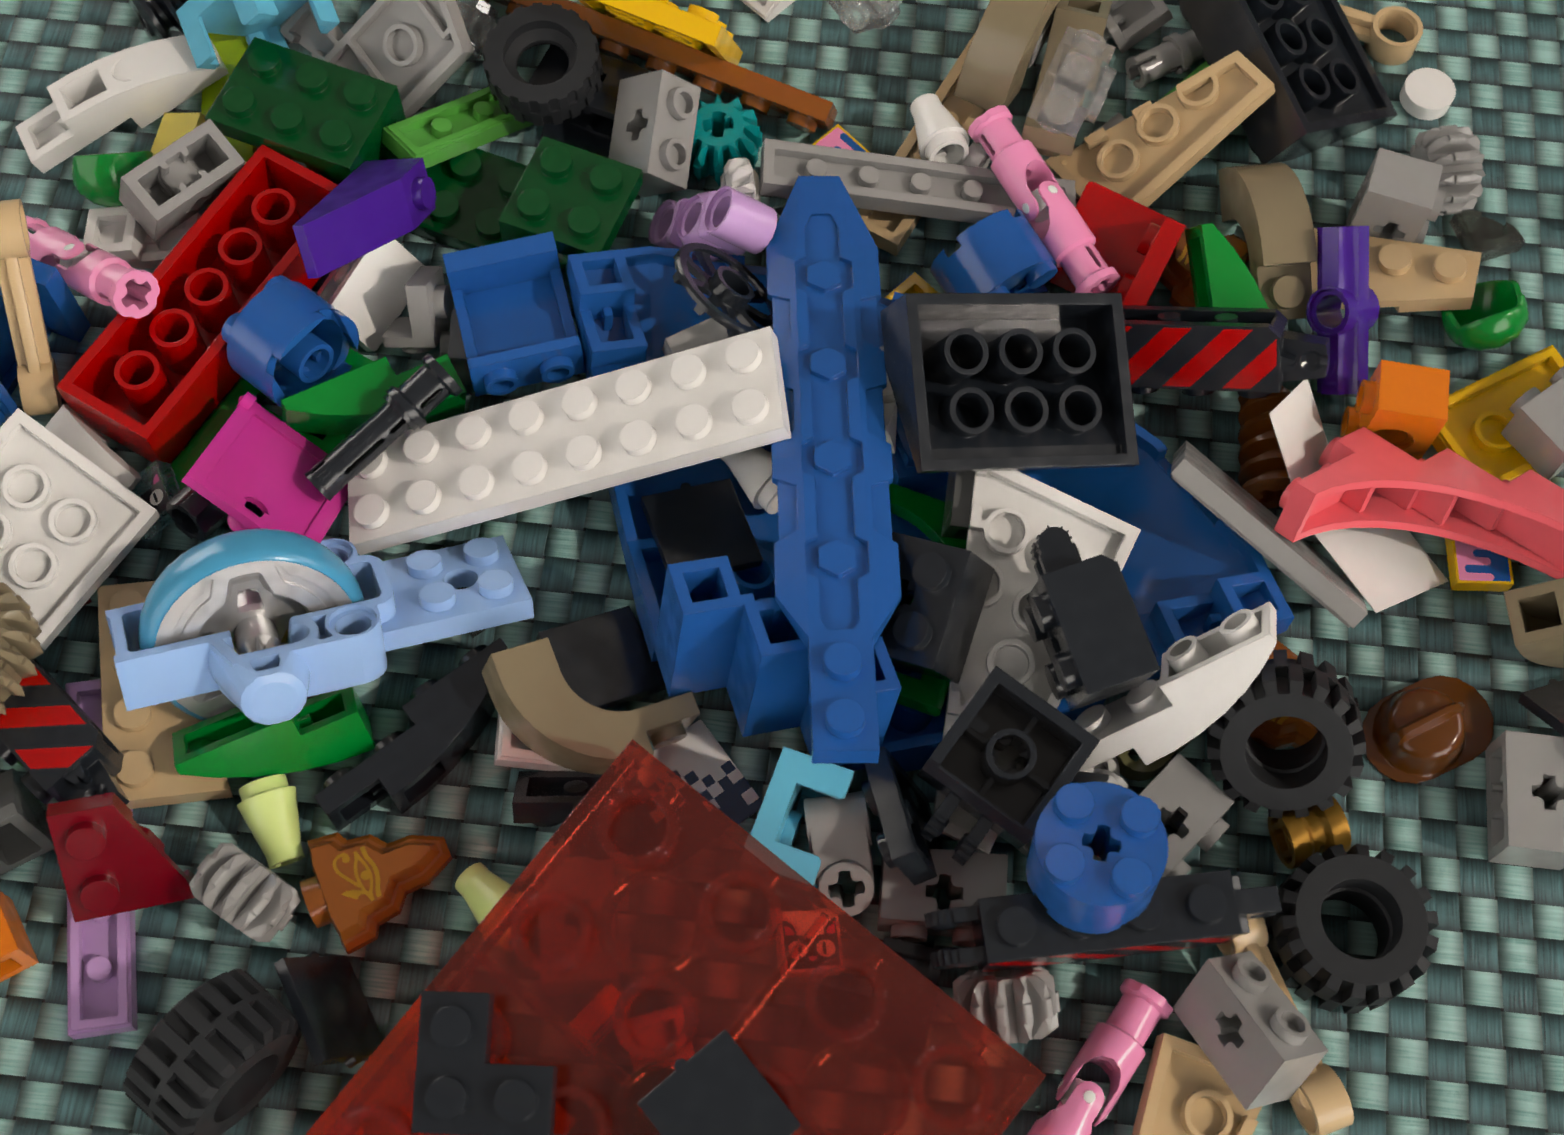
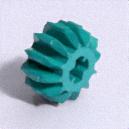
M718 93L710 104H706L699 99L689 168L694 169V175L698 182L711 175L714 176L716 183L720 186V177L724 173L725 164L728 160L737 157L748 158L752 168L755 169L758 161V152H760V147H762V131L757 126V117L755 116L754 109L743 110L739 98L734 99L728 104L723 103Z

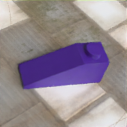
M423 157L364 161L292 226L308 279L319 278L415 230L436 209V189L434 182L427 175Z

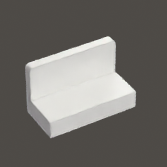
M393 240L331 271L316 294L355 323L359 333V345L365 351H376L383 342L382 335L394 320L399 317L407 305L405 284L420 266L424 265L398 241Z

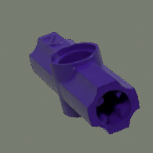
M1369 226L1317 227V291L1311 295L1307 302L1306 315L1310 327L1317 333V336L1329 337L1330 340L1329 370L1326 378H1317V393L1327 395L1357 394L1361 381L1363 379L1368 380L1369 329L1377 321L1380 310L1379 300L1374 291L1369 288ZM1342 302H1343L1344 307H1345V315H1344V318H1343V316H1342V314H1341V304H1342Z

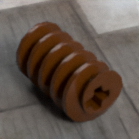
M1283 386L1280 393H1272L1263 398L1238 397L1241 406L1238 413V421L1241 426L1238 433V441L1241 446L1238 452V461L1241 466L1238 472V481L1243 489L1267 509L1280 507V498L1284 490L1291 483L1269 413L1291 393Z

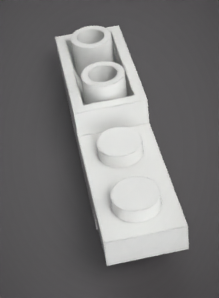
M180 35L121 50L79 68L47 86L53 103L15 127L31 163L44 174L129 118H132L143 129L163 116L164 113H168L227 75L228 71L212 40L211 43L220 64L216 69L197 68L185 35Z
M1269 601L1253 610H1238L1229 615L1220 626L1198 637L1186 636L1179 639L1162 654L1159 680H1146L1139 687L1131 689L1126 696L1106 706L1094 705L1082 712L1074 722L1098 738L1100 742L1083 764L1080 771L1083 772L1132 748L1147 766L1177 750L1201 734L1224 715L1252 684L1263 669L1277 643L1276 609Z

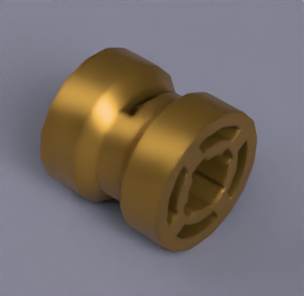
M1334 797V805L1321 811L1317 805L1308 808L1309 816L1296 818L1295 810L1283 811L1282 819L1268 817V829L1272 845L1277 856L1288 869L1299 867L1314 853L1320 852L1323 854L1331 846L1342 844L1345 852L1350 850L1352 840L1349 824L1342 807Z

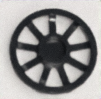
M689 243L677 251L673 257L676 269L675 274L672 276L675 283L684 286L688 294L697 303L693 310L699 316L707 313L727 329L728 337L761 329L753 320L764 327L770 326L773 330L772 301L767 299V289L743 264L727 253L703 243ZM691 252H694L703 270L689 257ZM710 255L725 262L729 266H720L716 270L714 265L712 264ZM765 302L770 315L761 313L748 303L763 304Z

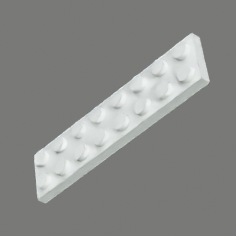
M768 326L426 424L421 429L417 428L415 431L409 429L348 482L349 542L356 547L358 554L364 555L790 439L791 431L778 338L772 328Z

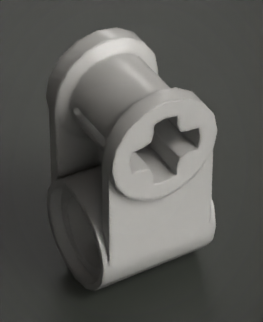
M863 791L847 793L844 799H836L831 796L804 799L805 822L810 852L821 860V866L817 874L818 891L821 901L830 912L838 916L851 917L860 914L870 905L874 896V867L870 846L872 845V834L868 804ZM850 871L852 880L858 881L856 882L854 893H844L842 885L837 884L839 872Z

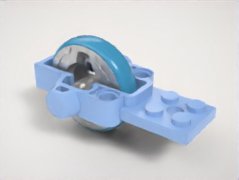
M265 528L233 531L199 543L181 554L165 568L152 585L145 602L105 611L116 653L113 656L127 711L170 702L182 712L203 721L238 707L253 722L264 725L277 724L292 719L302 710L308 699L317 695L366 684L378 679L387 669V651L534 618L532 597L503 535L492 538H475L465 544L437 550H419L409 556L382 561L376 556L358 555L356 547L345 539H323L319 543L307 536L294 532ZM288 629V643H281L284 633Z

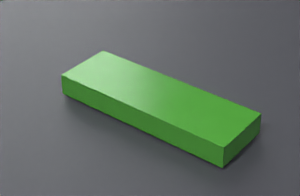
M486 87L384 127L382 143L398 159L423 157L425 168H429L534 124L526 121L522 123L515 120V117L510 113L507 115L500 109L499 102L494 100L490 88Z

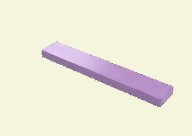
M101 679L66 683V692L103 732ZM67 896L68 1036L74 1040L138 1030L135 910L75 922Z

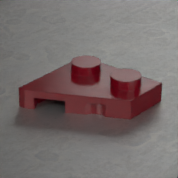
M114 792L47 804L46 819L75 922L195 898L189 885L195 875L189 869L183 872L164 853V843L149 828L139 825L134 820L133 812Z

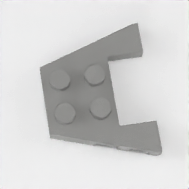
M376 0L345 35L338 26L334 27L327 34H321L307 1L279 30L290 42L299 43L312 53V57L397 85L406 119L412 117L474 53L456 0Z

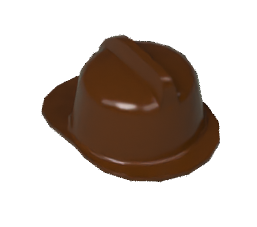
M1441 675L1422 679L1384 697L1369 709L1362 723L1366 739L1365 755L1367 760L1380 774L1396 782L1418 784L1435 779L1474 760L1487 749L1493 737V715L1482 695L1473 686L1458 678Z

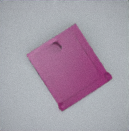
M247 391L245 395L239 397L236 410L181 482L227 513V522L233 531L260 528L279 529L301 534L321 543L348 499V483L330 501L324 497L304 473L321 461L327 453L255 402L257 397ZM251 502L259 507L263 512L262 517L257 516L253 511L246 508L245 503Z

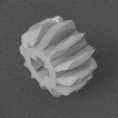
M1447 125L1419 132L1415 139V145H1412L1410 149L1411 157L1443 166L1438 188L1446 190V196L1439 216L1460 214L1462 211L1473 209L1477 198L1481 197L1483 192L1481 181L1482 177L1486 174L1483 171L1482 162L1485 156L1479 151L1480 140L1478 136L1473 135L1469 126L1457 127V125Z
M220 843L211 855L207 854L196 868L198 871L189 883L193 896L202 902L204 906L257 942H270L279 930L283 931L293 918L292 913L301 902L299 894L294 887L233 843Z
M1040 966L994 972L969 970L953 981V997H951L953 1018H956L958 1033L961 1034L962 1039L970 1043L979 1042L984 1046L991 1044L1007 1046L1011 1043L1027 1044L1032 1039H1044L1059 1027V991L1055 990L1054 976Z

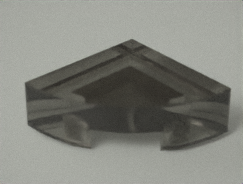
M1465 210L1460 214H1453L1449 221L1464 250L1482 253L1480 262L1518 252L1525 243L1522 235L1511 224L1506 222L1505 225H1502L1493 219L1481 216L1482 212Z

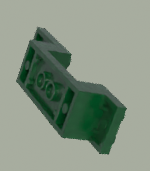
M254 37L204 117L205 121L211 119L224 136L258 148L263 144L287 158L304 163L306 168L338 185L364 161L398 159L382 143V131L384 127L406 119L397 85ZM545 136L542 137L528 165L475 148L426 168L427 175L434 182L436 189V209L415 230L409 233L461 251L552 231L562 274L567 264L568 255L608 251L643 184L642 169Z

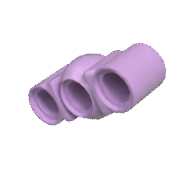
M723 186L717 191L698 193L690 199H679L678 202L670 199L666 200L655 212L648 234L651 244L663 248L680 249L689 243H703L731 255H743L746 251L751 254H758L771 241L778 219L774 208L729 186ZM692 252V260H698L694 252ZM710 255L711 261L714 262L719 260L718 258Z

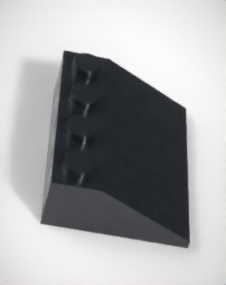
M1178 0L1181 14L1190 23L1202 47L1204 59L1209 65L1238 50L1274 83L1275 93L1241 123L1248 137V144L1253 153L1258 156L1261 164L1279 163L1296 159L1390 121L1398 115L1338 0Z
M905 293L880 312L885 369L917 473L1134 467L1139 465L1121 293Z

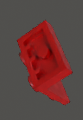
M1090 181L1087 183L1075 208L1096 237L1094 246L1107 266L1114 267L1120 275L1118 283L1107 293H1121L1123 305L1147 306L1187 226L1094 181ZM1057 268L1058 272L1049 282L1074 293L1076 288L1063 268Z

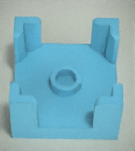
M188 0L176 11L197 68L216 69L220 66L208 33L244 36L248 45H250L254 37L288 48L284 36L279 31L281 29L280 25L307 1L321 34L329 33L340 23L332 0Z
M783 747L740 860L742 889L803 911H811L818 892V885L815 881L821 866V860L816 855L792 847L802 818H805L804 799L822 796L844 799L851 786L854 771L833 763L812 764V756Z

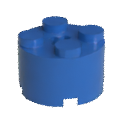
M1006 209L991 214L973 224L956 237L961 247L950 257L942 250L930 267V272L944 293H1049L1044 284L1058 272L1056 268L1057 262L1019 209H1016L1014 217Z
M282 275L270 279L263 290L252 298L241 312L231 315L225 321L221 331L222 339L227 342V359L233 371L279 407H281L282 399L349 372L352 366L345 362L350 346L358 350L359 345L357 326L349 317L304 284L291 281Z
M1108 782L1069 783L1057 791V794L1048 802L1040 814L1026 862V876L1033 895L1036 894L1042 904L1048 909L1047 914L1060 925L1077 932L1104 934L1119 929L1121 925L1138 917L1147 908L1164 873L1169 852L1167 833L1161 821V812L1157 804L1150 798L1139 796L1128 788ZM1093 855L1099 856L1101 861L1092 859Z

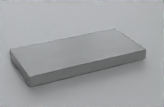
M1187 440L1173 454L1171 478L1348 628L1352 627L1354 629L1368 614L1363 596L1341 570L1304 539L1292 543L1274 531L1279 518Z

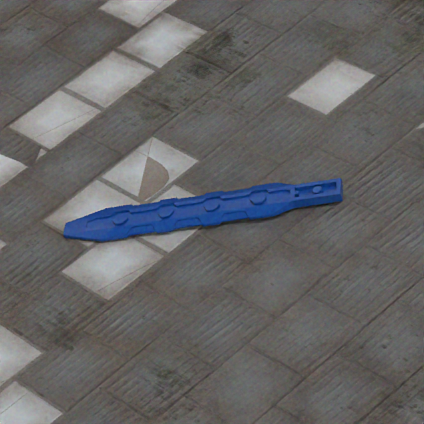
M798 176L778 220L774 235L766 247L767 299L772 301L773 332L778 338L791 431L790 439L771 445L772 483L777 485L779 541L774 544L775 601L808 650L812 764L878 763L880 744L874 645L902 596L898 543L892 540L889 485L893 483L891 444L886 442L883 390L887 388L884 351L880 349L877 301L881 299L878 247L840 176Z

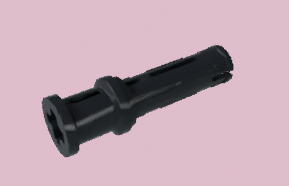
M429 353L422 358L423 366L398 388L390 386L385 391L387 394L383 398L386 402L376 412L352 431L321 461L304 473L308 480L329 501L410 427L414 431L417 428L421 429L427 424L425 417L449 395L457 397L463 391Z

